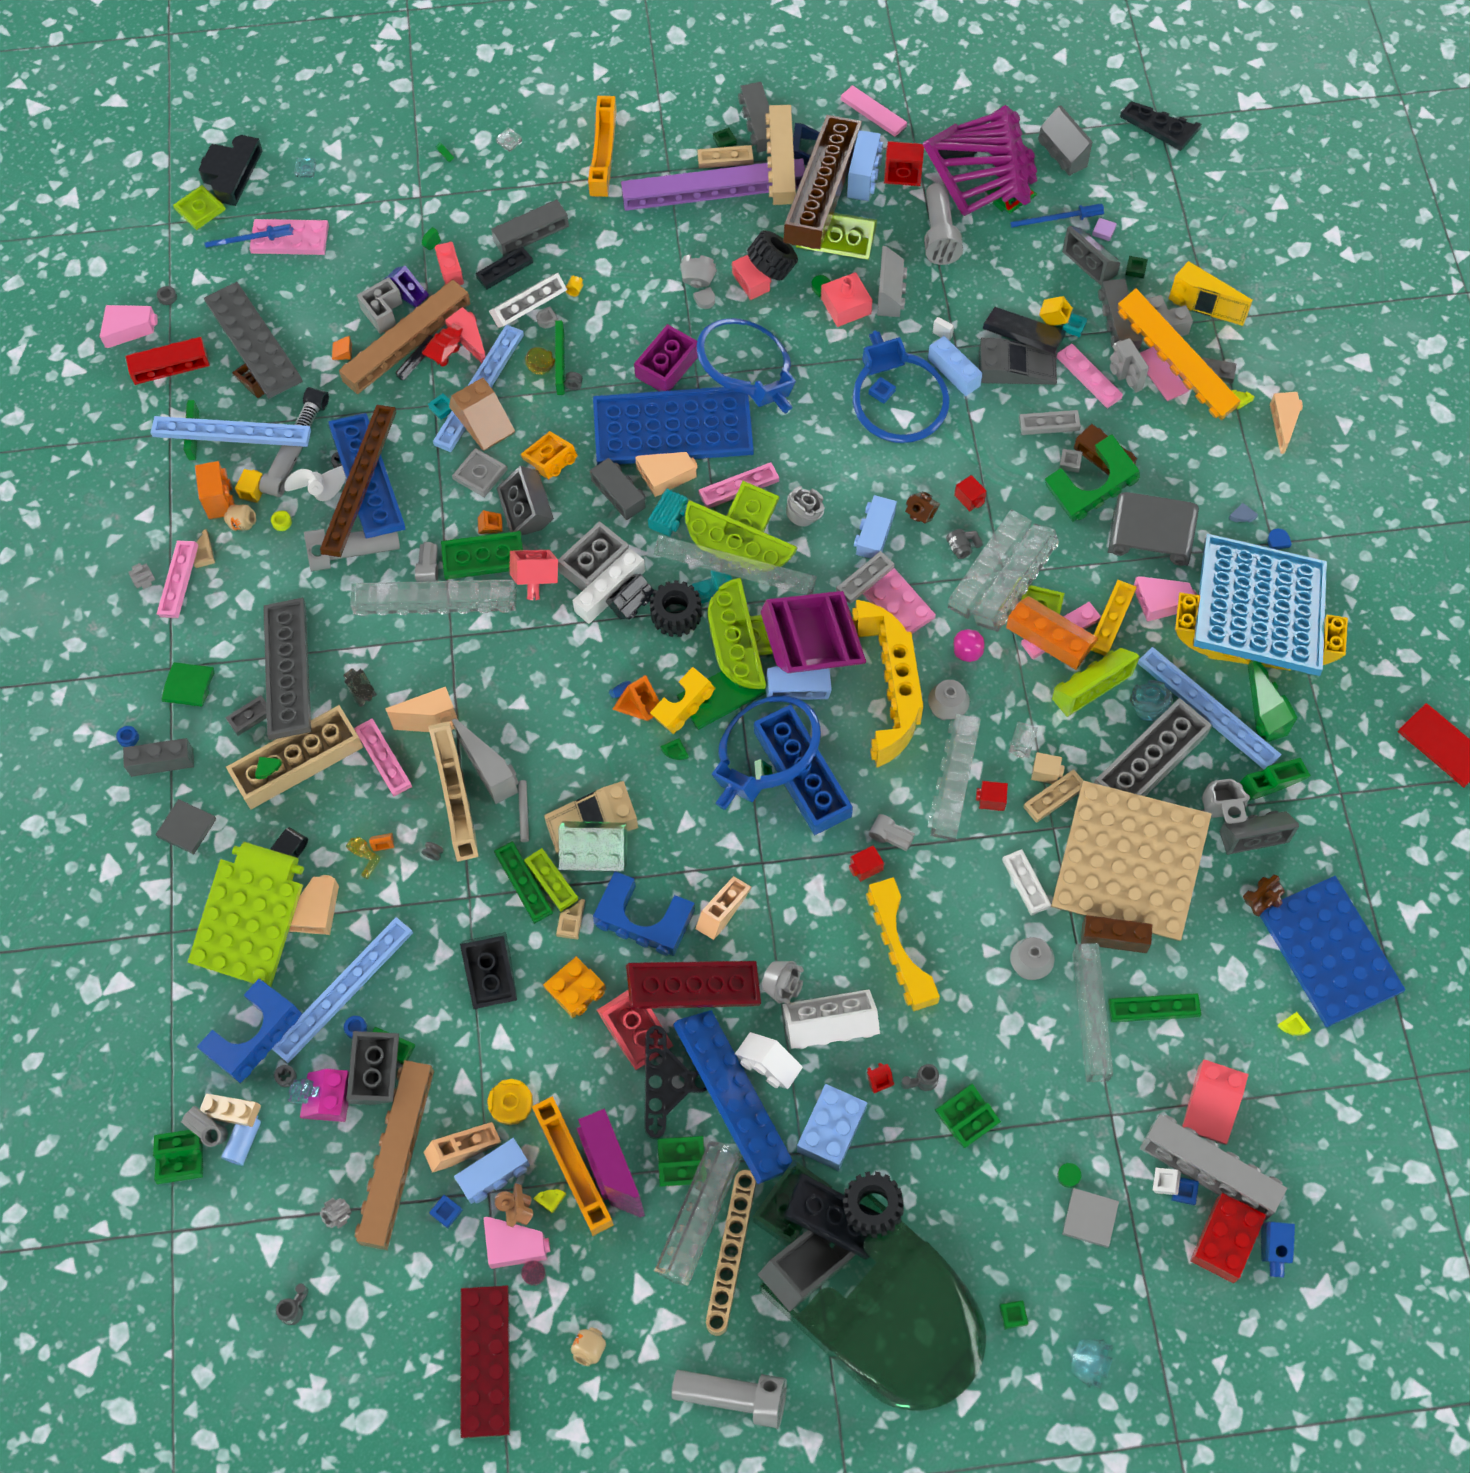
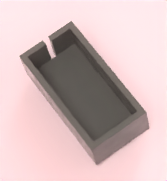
M808 1230L773 1257L758 1273V1276L790 1312L845 1267L856 1254L836 1244L831 1248L829 1245L832 1242Z

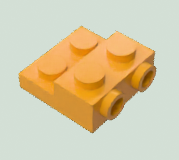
M551 431L521 453L523 460L534 466L539 471V474L548 480L553 476H558L561 469L566 465L573 464L576 457H578L571 443Z
M577 956L543 984V987L572 1019L576 1015H582L592 1001H598L602 998L606 990L605 984L591 969H588Z

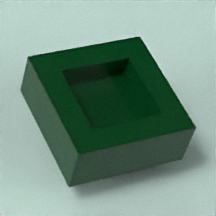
M729 127L713 133V139L718 148L737 145V139Z
M1129 256L1125 275L1144 279L1148 259Z

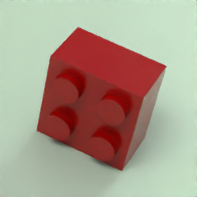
M888 141L884 184L921 186L924 156L923 144Z

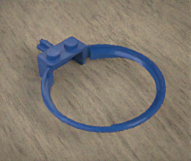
M736 318L717 320L702 330L697 340V355L702 367L712 379L732 391L750 395L758 407L775 402L784 414L792 409L791 404L785 397L790 395L796 381L789 373L791 367L790 357L777 337L756 323ZM726 324L748 325L762 331L778 345L782 352L783 369L780 373V381L778 380L767 385H763L761 381H756L755 385H751L750 381L738 380L721 374L710 364L705 354L704 343L707 335L716 327Z
M873 331L872 334H869L872 345L865 347L863 350L862 361L865 367L858 375L853 390V407L858 420L870 433L890 442L909 443L930 436L942 425L948 413L949 393L944 380L926 360L906 353L900 337L884 342L880 332ZM905 362L926 369L935 377L942 390L943 404L937 419L926 429L913 434H893L876 427L869 421L861 407L860 390L868 375L904 366Z
M783 695L770 696L751 703L733 718L719 744L718 753L721 762L712 773L718 784L725 788L715 803L717 806L726 810L736 795L753 802L762 789L785 784L797 777L808 767L816 755L821 739L818 717L808 704L795 697ZM766 702H786L798 706L808 715L811 721L812 738L806 754L796 765L779 773L761 776V780L755 779L753 776L748 777L732 768L730 770L728 767L730 761L727 755L728 737L736 722L746 712Z

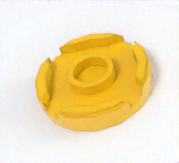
M502 1080L489 1093L487 1100L488 1110L492 1117L501 1124H519L531 1113L533 1106L532 1093L519 1080Z

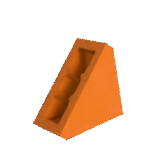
M644 675L626 687L612 710L649 721L653 718L650 712L660 701L647 676Z

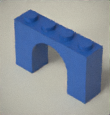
M614 871L593 915L596 927L603 931L611 930L616 932V935L623 939L631 938L642 947H653L662 955L667 956L670 954L674 956L695 912V903L674 895L661 921L647 927L635 925L625 915L626 906L636 887L635 879Z
M260 979L244 994L246 999L263 1013V1024L257 1035L245 1043L232 1044L211 1030L197 1046L206 1057L240 1084L251 1074L258 1063L267 1056V1053L275 1044L282 1039L291 1026L296 1024L302 1015L294 1004Z

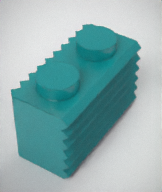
M666 489L648 518V527L671 537L673 531L677 532L682 516L685 517L688 503L687 497Z

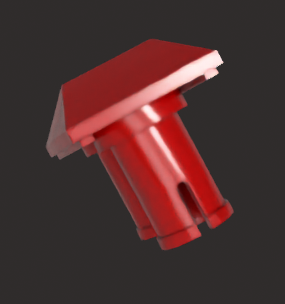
M454 323L446 329L443 328L438 334L434 335L422 354L436 361L437 365L440 364L441 367L446 366L449 362L448 357L460 349L458 342L461 339L460 335L463 328Z

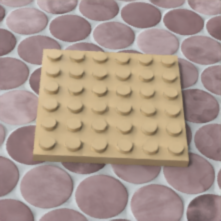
M1083 781L1051 907L1084 916L1090 915L1153 924L1152 934L1181 941L1212 813Z

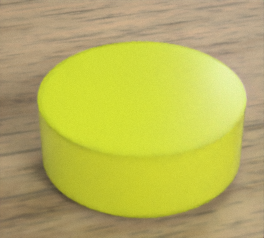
M281 510L271 516V523L275 530L285 531L290 528L292 519L288 512Z

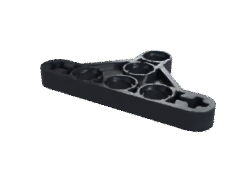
M657 1025L650 1027L645 1035L644 1129L647 1136L652 1139L660 1138L665 1133L667 1114L688 1093H704L707 1091L706 1087L700 1089L695 1086V1078L700 1076L698 1071H689L666 1047V1032L661 1026ZM654 1030L657 1031L658 1035H662V1038H659L657 1041V1047L662 1046V1049H649V1046H654V1039L649 1036L654 1033ZM652 1053L660 1054L662 1057L661 1064H651L649 1060ZM659 1076L662 1080L661 1086L659 1088L651 1087L649 1084L650 1077ZM681 1076L684 1079V1086L679 1089L675 1088L672 1085L673 1077ZM656 1098L661 1101L662 1107L659 1111H652L650 1109L649 1102L651 1099ZM649 1114L653 1116L662 1114V1119L657 1118V1126H661V1130H658L657 1134H653V1130H649V1126H652L654 1123V1117L649 1119Z

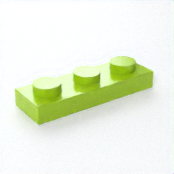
M543 848L524 859L528 868L560 912L579 900Z

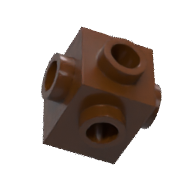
M922 491L908 498L905 512L910 514L909 517L917 522L928 523L932 521L940 503L933 500L932 495Z

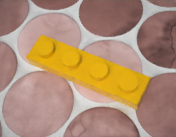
M1117 580L1094 635L1099 639L1091 651L1104 656L1110 651L1134 596L1136 586Z

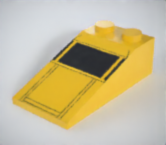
M1189 261L1175 275L1169 295V300L1180 307L1186 305L1190 311L1242 326L1246 321L1253 301Z

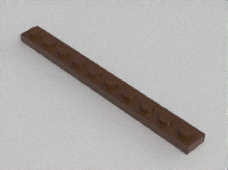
M376 405L320 547L321 555L342 556L395 418L396 407Z

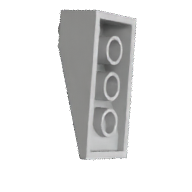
M456 718L453 719L452 723L457 738L495 804L518 793L516 785L519 782L511 764L507 765L499 754Z

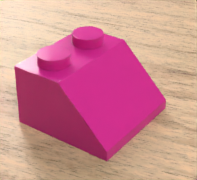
M322 1069L308 1073L300 1118L346 1122L349 1104L347 1101L349 1072L347 1070Z

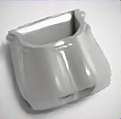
M1232 779L1210 782L1202 796L1204 812L1212 813L1211 818L1224 817L1225 822L1228 824L1246 821L1245 808L1250 796L1243 791V786ZM1239 814H1241L1240 817H1238V818H1232V817H1230V816H1232V815H1239Z

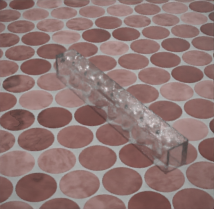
M658 535L654 555L804 595L813 594L817 578L814 575Z
M514 580L352 583L350 606L353 613L359 616H366L368 614L407 615L408 613L423 615L428 613L448 614L449 612L466 614L469 612L488 613L490 611L507 613L516 611L517 589Z

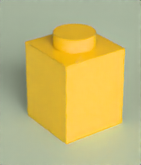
M1064 296L1046 299L1043 302L1039 315L1047 325L1066 324L1069 321L1073 308Z
M243 470L235 487L239 499L255 503L259 502L262 492L259 490L260 480L263 476L261 472L257 470Z

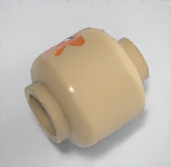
M231 505L224 514V520L233 531L250 530L256 522V514L248 505Z
M590 1327L589 1330H580L571 1346L573 1359L584 1366L596 1364L606 1347V1341L602 1337V1332L593 1327Z

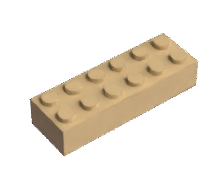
M340 705L312 719V732L276 739L226 766L250 810L363 748L357 733ZM259 757L281 759L282 764L278 771H275L265 779H256L255 773Z

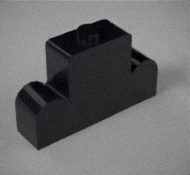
M246 135L236 136L232 140L233 148L211 144L205 157L202 158L198 169L204 184L212 186L215 197L221 203L237 205L263 152L259 138Z

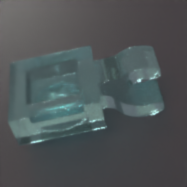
M308 1079L294 1080L289 1089L290 1096L288 1102L306 1104L309 1097L318 1096L320 1087H313V1081Z

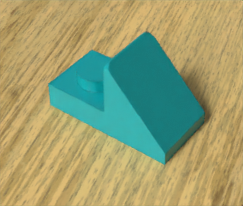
M712 570L711 578L693 583L692 586L694 591H698L702 604L709 602L711 597L719 590V587L732 580L730 574Z

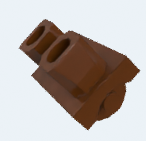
M1274 874L1271 878L1262 877L1257 884L1259 889L1255 892L1248 890L1243 895L1245 903L1251 907L1254 915L1259 917L1271 905L1277 908L1282 905L1283 902L1280 897L1285 893V890L1280 884L1279 876Z

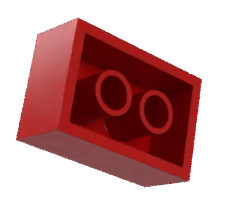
M1221 1193L1214 1203L1190 1262L1234 1284L1241 1277L1266 1214Z

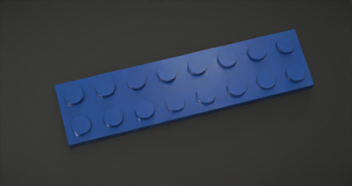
M367 413L328 421L346 480L370 423ZM381 454L358 512L366 539L405 530V524Z
M712 1010L677 1020L673 1026L757 1184L792 1172L796 1165Z

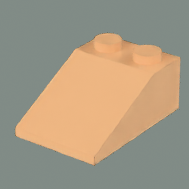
M446 687L385 708L394 730L429 732V726L449 721L453 730L452 720L457 719Z

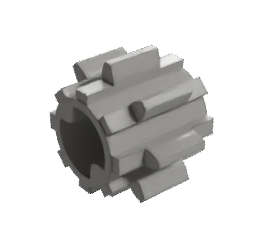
M139 563L132 566L133 570L128 573L137 589L140 587L145 589L151 586V582L155 578L147 563L144 565Z
M331 1198L324 1203L325 1207L320 1212L321 1220L328 1228L336 1226L338 1229L347 1223V1219L352 1214L349 1204L341 1198L337 1200Z

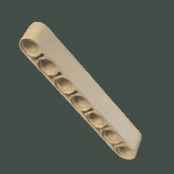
M749 1170L739 1171L733 1185L706 1317L707 1329L714 1336L724 1334L728 1328L756 1188V1180ZM743 1178H748L752 1181V1184L749 1187H742L739 1181ZM737 1201H744L747 1203V1208L739 1211L734 1205ZM740 1224L743 1229L740 1233L734 1234L730 1231V1226ZM728 1247H735L738 1253L734 1257H728L725 1254V1250ZM724 1270H729L733 1273V1277L729 1281H724L720 1278V1274ZM725 1294L729 1298L728 1302L724 1305H719L715 1301L716 1296ZM713 1318H721L724 1322L723 1326L719 1329L712 1328L710 1322Z

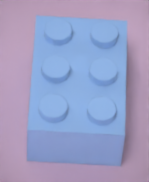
M859 130L848 173L847 198L869 201L870 194H874L876 183L873 182L878 179L879 169L877 167L881 166L882 154H879L882 153L883 142H880V133Z
M825 1084L797 1144V1152L839 1171L864 1116L867 1102Z

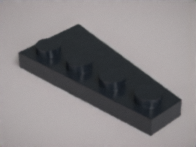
M1130 101L1120 114V118L1179 151L1183 150L1201 129L1202 125L1198 122H1195V124L1186 122V118L1179 117L1177 119L1171 117L1169 113L1164 111L1155 112L1153 108Z

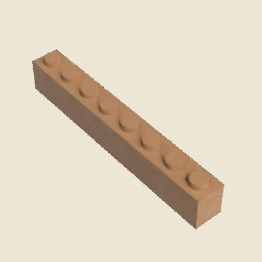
M454 280L445 284L423 304L416 307L408 316L402 318L391 329H388L379 339L373 341L364 351L359 352L349 363L344 364L339 370L342 381L358 395L418 347L429 335H433L444 326L447 318L462 307L465 309L471 303L468 292Z
M404 1060L403 1067H399L397 1074L399 1083L397 1089L394 1088L391 1111L388 1110L386 1114V1131L381 1134L379 1146H381L380 1154L375 1156L373 1169H375L374 1176L369 1179L367 1185L369 1195L367 1201L364 1200L361 1207L362 1221L361 1224H357L355 1229L356 1241L362 1246L388 1250L434 1074L431 1065Z

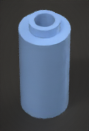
M258 1115L253 1127L235 1124L222 1154V1159L243 1166L261 1124V1121L258 1120Z

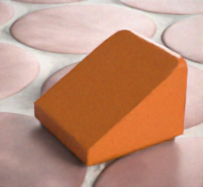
M350 336L333 342L332 360H348L352 358V341Z
M483 510L478 516V533L502 532V514Z
M393 834L372 836L369 839L372 850L380 851L393 848Z

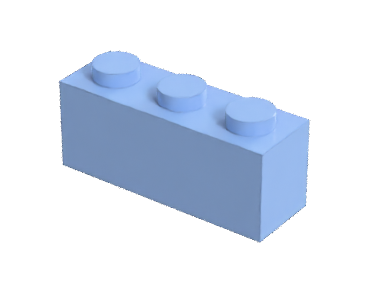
M945 336L929 346L928 360L961 393L967 396L980 387L982 372Z
M874 495L872 502L867 503L865 510L867 517L866 519L862 518L859 528L862 531L860 535H856L854 546L857 547L856 555L871 559L877 553L883 551L896 513L897 501Z
M778 666L768 668L765 675L766 697L783 695L800 700L828 699L832 691L829 668L786 673Z
M512 1138L456 1174L454 1178L470 1204L474 1202L479 1203L486 1199L487 1194L492 1190H499L506 1186L507 1181L512 1177L523 1175L530 1164L515 1139Z

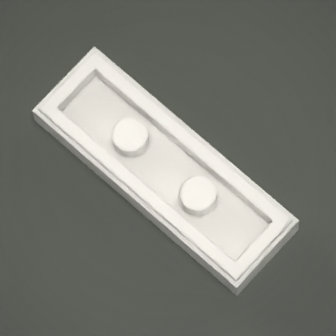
M1021 849L1004 856L1002 861L1030 915L1032 916L1051 908V903L1024 851Z

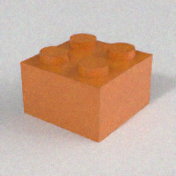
M219 461L195 465L199 500L209 520L224 517L228 508L231 505H235L233 496L230 495V491L233 488L231 480L228 479L226 469L221 467Z

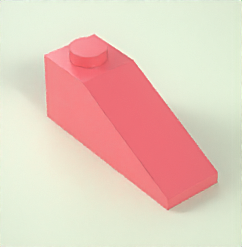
M462 307L445 320L446 326L449 327L454 323L463 328L459 342L482 363L486 356L476 324L477 319L472 312H467Z

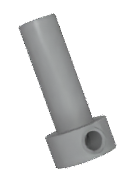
M934 183L926 189L930 230L927 231L924 238L925 252L928 260L932 263L947 265L958 260L963 254L962 235L960 230L952 224L948 189L943 183Z
M324 529L304 532L311 572L331 569L330 560L400 549L397 532L366 539L363 531L350 533L341 557L317 556L311 552V549L314 545H322L325 537Z
M677 1370L672 1386V1399L753 1414L754 1425L779 1429L786 1400L787 1380L782 1377L761 1374L757 1384Z

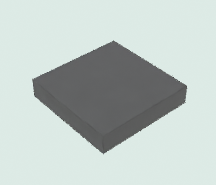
M178 799L155 835L159 839L194 855L216 821V817Z

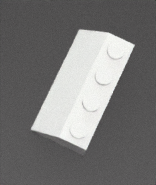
M870 990L782 1004L791 1049H804L811 1045H827L830 1042L849 1041L852 1038L858 1037L869 1038L880 1034L878 1012Z

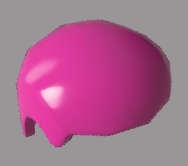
M966 629L958 632L954 637V654L960 660L972 662L978 660L983 655L984 639L978 631Z

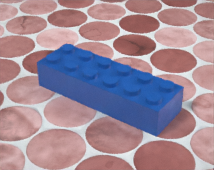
M791 704L754 722V734L777 773L793 767L806 754L811 743V736ZM817 750L815 757L808 767L797 777L784 784L814 836L851 818L853 806L820 751Z

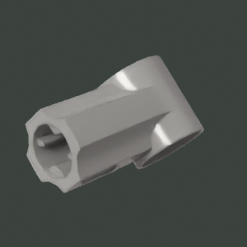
M424 542L420 545L419 561L415 566L416 582H437L438 546L432 542Z
M883 814L877 816L868 833L871 838L878 842H888L905 851L909 849L915 837V833L896 825L894 820Z
M196 1106L187 1111L181 1123L200 1137L202 1143L206 1146L212 1147L223 1144L228 1137L225 1126L217 1124ZM213 1129L218 1133L216 1141L211 1138V1131Z

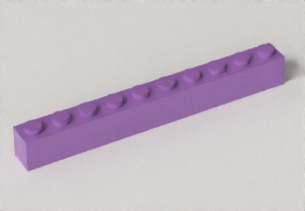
M794 159L795 189H798L805 172L803 159ZM768 163L621 181L624 209L627 211L769 193V186H772V183H768V171H771V168H768Z

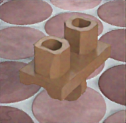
M515 1183L513 1193L504 1191L495 1197V1206L498 1210L506 1212V1222L510 1227H514L516 1222L527 1225L533 1216V1210L529 1209L531 1196L522 1193V1185Z

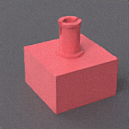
M856 272L822 285L821 300L837 327L872 314L873 300Z
M551 550L510 551V576L517 585L527 584L528 600H534V597L535 600H539V584L558 583V559Z

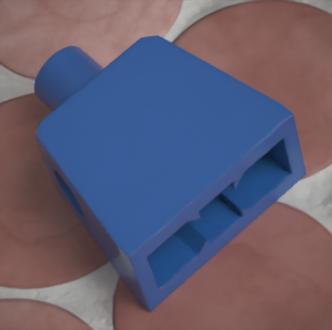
M1278 1222L1262 1224L1261 1259L1262 1262H1270V1277L1284 1278L1285 1263H1293L1295 1224ZM1276 1248H1278L1279 1250L1278 1256L1276 1254Z

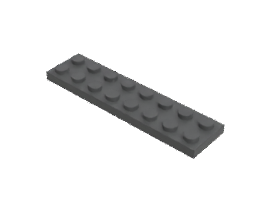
M238 282L203 298L268 399L303 382L301 376Z
M304 598L264 605L267 736L269 740L312 732L306 602Z

